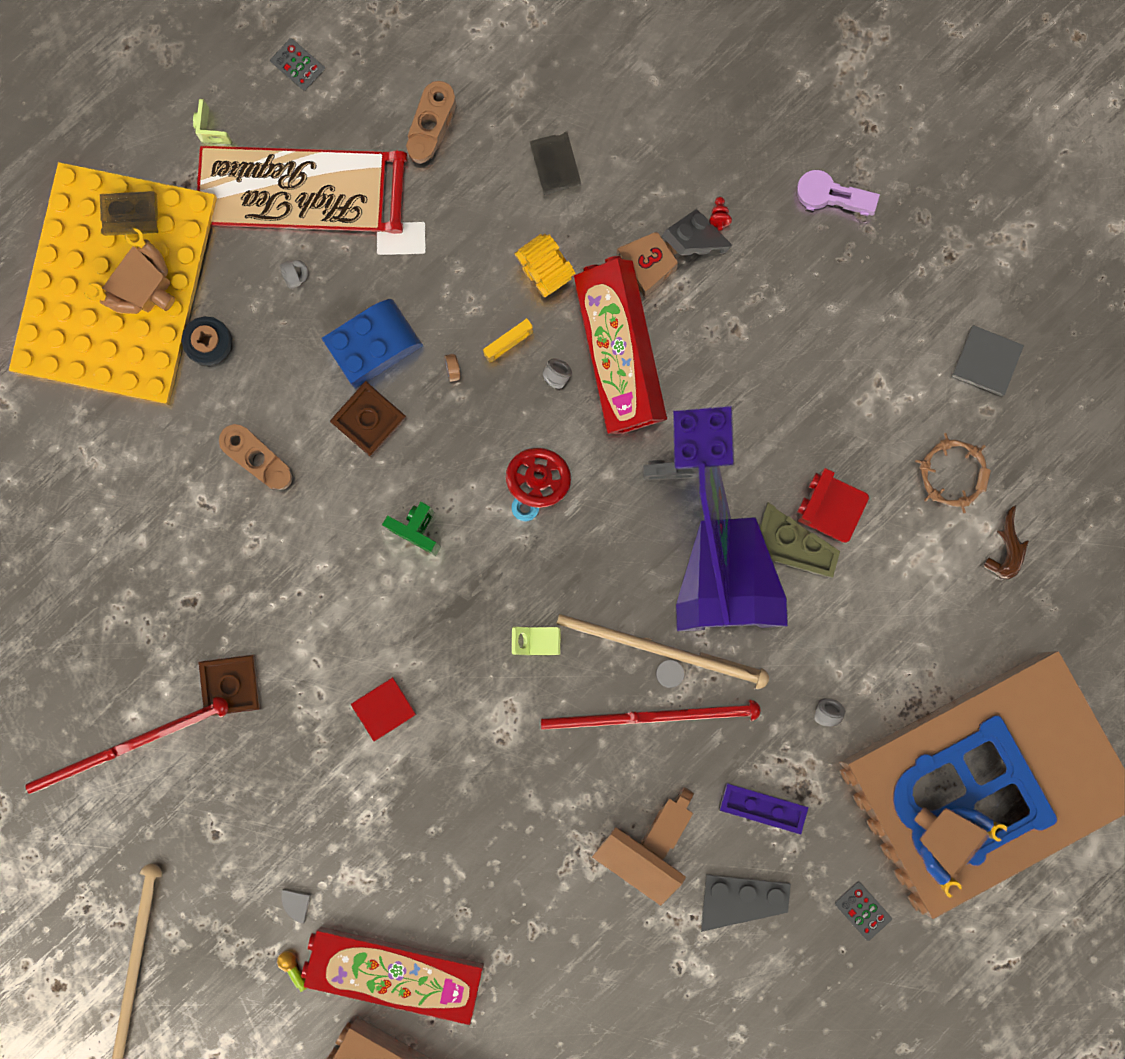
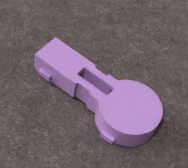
M812 170L805 173L800 178L797 188L799 201L807 210L811 211L821 209L827 205H838L844 207L843 209L859 212L861 215L873 216L880 196L877 193L840 186V184L833 182L829 174L821 170Z

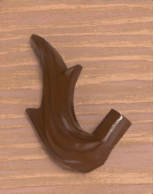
M1016 505L1006 515L1003 530L996 531L1003 539L1007 549L1005 561L1000 564L989 557L984 564L985 568L994 572L1001 579H1011L1019 573L1029 542L1027 540L1021 543L1016 535L1014 526Z

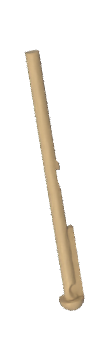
M559 614L557 624L756 683L755 689H762L769 682V675L763 668L759 670L700 652V655L653 642L649 638H639Z
M147 864L140 871V874L144 875L145 878L112 1059H123L154 892V883L156 877H162V871L156 864Z

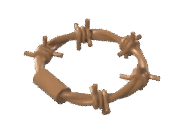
M944 433L945 439L941 440L926 455L923 461L915 460V462L921 463L919 468L921 469L925 489L929 494L924 501L926 502L930 498L933 501L936 500L940 503L961 507L964 514L966 513L964 507L969 506L979 494L987 490L991 470L987 469L985 458L981 453L986 446L983 445L979 448L977 445L974 446L958 440H949L947 433ZM954 446H963L969 450L965 458L972 455L974 458H977L982 466L975 490L977 491L967 497L964 490L962 491L964 497H960L958 500H947L941 496L945 489L942 488L938 491L928 481V471L936 472V470L930 469V461L933 455L942 449L945 456H947L946 450Z

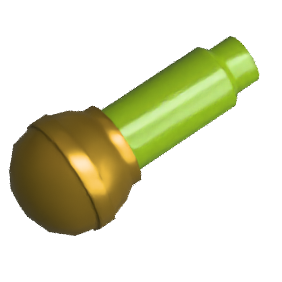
M290 951L282 952L277 958L278 967L288 973L295 987L300 992L306 990L307 988H304L305 979L301 978V972L296 966L295 954Z

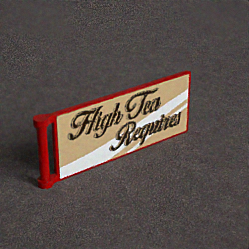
M201 146L199 151L197 191L217 196L211 226L370 231L401 234L403 233V223H401L404 163L407 162V153L404 151L373 152ZM387 161L393 162L390 222L382 223Z

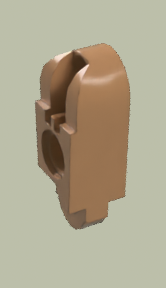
M435 81L426 86L421 96L406 144L409 157L416 163H425L430 158L432 159L437 147L440 146L456 110L454 91L446 82ZM437 93L444 95V99L440 102L435 101ZM427 122L436 123L433 129L427 130L423 128Z
M237 424L229 425L222 430L219 436V445L226 455L273 490H283L290 486L292 482L291 469L251 431ZM233 436L240 437L239 445L233 446L231 444ZM260 453L264 454L263 464L254 466V456Z
M684 787L675 802L668 799L667 803L664 806L662 805L640 844L663 860L670 848L674 849L693 815L686 808L694 793Z

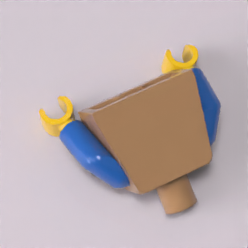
M924 807L914 820L926 830L920 838V841L923 843L920 852L926 870L941 885L942 890L948 897H953L948 891L951 885L955 884L960 890L962 889L961 884L955 878L986 840L991 838L1000 842L1002 840L996 837L995 831L997 828L1007 831L1005 825L993 822L992 819L980 811L956 807L951 811L945 808L938 817Z

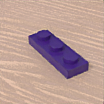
M726 783L719 810L801 835L809 807Z

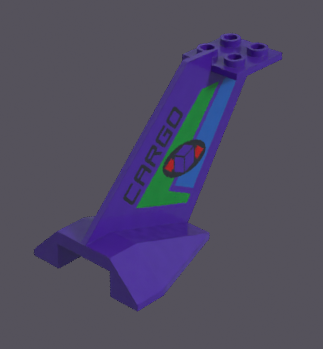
M732 407L673 411L675 469L699 468L700 497L705 521L700 522L676 603L677 631H702L708 627L757 625L760 628L787 627V597L756 517L731 519L719 466L734 465Z

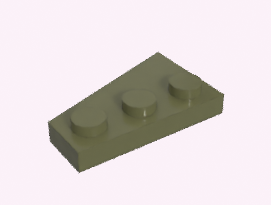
M767 502L760 530L772 561L833 578L840 551Z

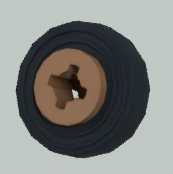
M208 316L195 318L188 323L183 331L181 340L183 350L191 360L208 366L217 364L225 359L232 343L230 331L225 324L214 317Z

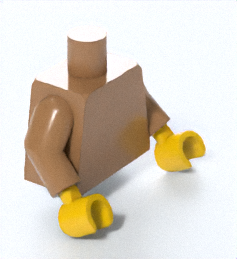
M132 227L138 232V238L130 240L125 235V239L129 244L137 245L138 248L133 246L103 287L96 283H89V285L97 289V294L94 297L87 293H84V295L91 300L99 299L101 304L118 313L137 314L141 310L149 313L155 304L164 311H167L173 305L175 298L166 292L171 282L166 278L168 269L163 256L148 240H143V235L138 228Z

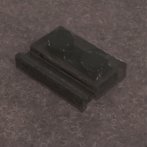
M568 132L530 141L543 195L569 189V187L576 185L581 186Z
M154 191L100 194L101 233L104 236L138 234L132 227L138 228L142 234L158 233L157 194Z

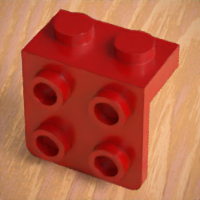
M824 468L820 474L815 472L809 484V488L812 491L808 499L804 497L798 507L797 512L800 513L797 521L842 543H847L850 541L866 507L869 495L834 478L835 472Z

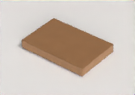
M616 827L592 856L596 861L660 906L683 884L686 878L681 872Z

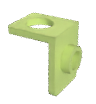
M199 99L198 112H195L193 115V127L196 129L195 134L204 143L231 145L232 140L227 132L207 130L209 107L204 99Z
M512 627L513 655H560L561 629L559 627ZM520 634H522L524 640L522 648L519 647L518 643Z

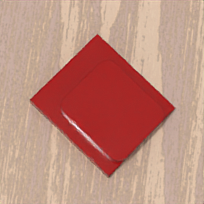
M393 677L350 704L374 742L417 715Z

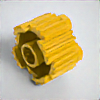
M539 234L514 253L520 264L524 266L522 270L530 281L534 280L537 283L536 287L544 298L566 284L576 274L569 261H566L559 250L560 247L550 234Z

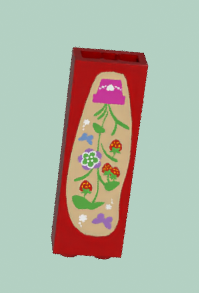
M612 256L605 259L604 264L584 267V272L574 275L607 433L624 434L667 420L633 261L621 259V256Z
M320 927L316 934H311L308 943V950L312 951L310 961H305L301 978L305 979L304 988L470 1025L484 963L325 927Z

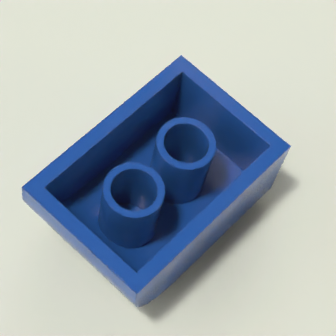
M387 299L369 307L322 337L323 342L354 389H357L365 381L368 382L423 346L393 299Z

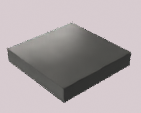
M973 325L970 328L952 377L1003 397L1024 345Z

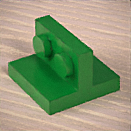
M420 502L418 507L414 505L406 518L409 521L407 526L388 515L382 524L388 531L434 556L437 555L441 548L437 542L423 535L435 514L434 510L423 502Z

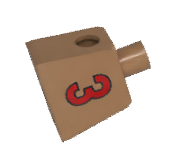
M654 232L617 249L616 256L633 261L639 291L644 298L675 272L678 266V262L674 257L678 252L667 241L664 242L658 232Z

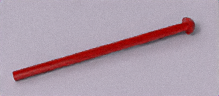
M214 697L213 704L27 783L25 785L26 790L29 794L202 721L217 713L222 718L227 714L229 705L224 698Z
M749 700V705L547 718L541 719V729L750 716V721H754L760 716L761 708L756 701Z

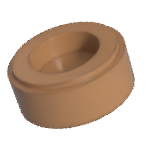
M444 355L449 382L458 381L460 379V370L456 355Z

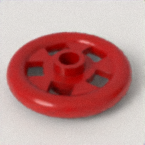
M530 448L518 453L510 461L506 470V483L510 493L519 502L530 507L544 508L558 503L565 497L571 485V473L565 460L557 453L545 448ZM535 459L547 460V465L535 464ZM522 464L529 467L525 475L517 472ZM558 470L560 479L552 480L551 471ZM541 474L543 478L537 479L534 475ZM524 483L532 489L528 494L520 488ZM551 487L553 493L543 496L541 491Z

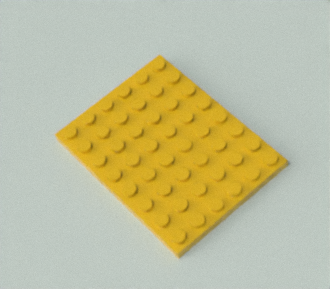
M58 162L9 371L169 405L183 348L182 335L189 322L217 196L211 193ZM132 227L138 228L143 235V240H148L163 256L168 269L166 278L171 282L166 292L175 298L173 305L167 311H164L155 304L149 313L143 310L137 314L118 313L101 304L99 299L91 300L84 295V293H87L94 297L97 294V289L89 285V283H96L103 287L133 246L138 248L137 245H131L125 239V235L130 240L138 238V232Z

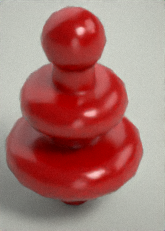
M717 197L715 200L716 206L712 209L709 223L721 231L724 227L731 224L732 218L729 215V209L723 206L725 204L724 198Z

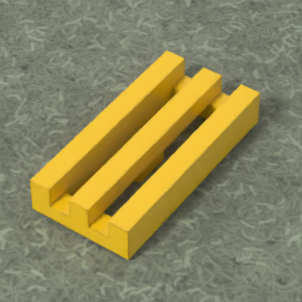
M526 318L485 347L483 353L489 363H492L533 334V325Z

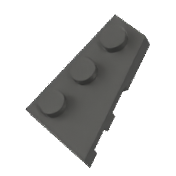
M706 874L701 932L788 913L791 884L787 882Z

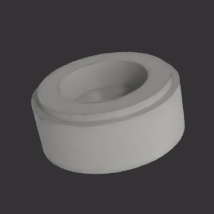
M666 660L657 667L656 678L664 687H676L684 678L683 667L677 661Z

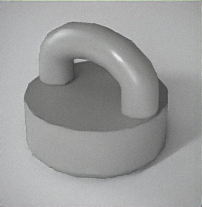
M295 260L280 264L282 276L289 288L298 287L300 283L306 280L308 269L304 262ZM296 267H299L301 269V275L299 277L295 271Z
M550 359L543 370L545 381L557 389L563 388L572 375L570 366L560 359Z
M823 699L819 702L816 709L815 720L823 726H837L844 718L845 708L837 700Z

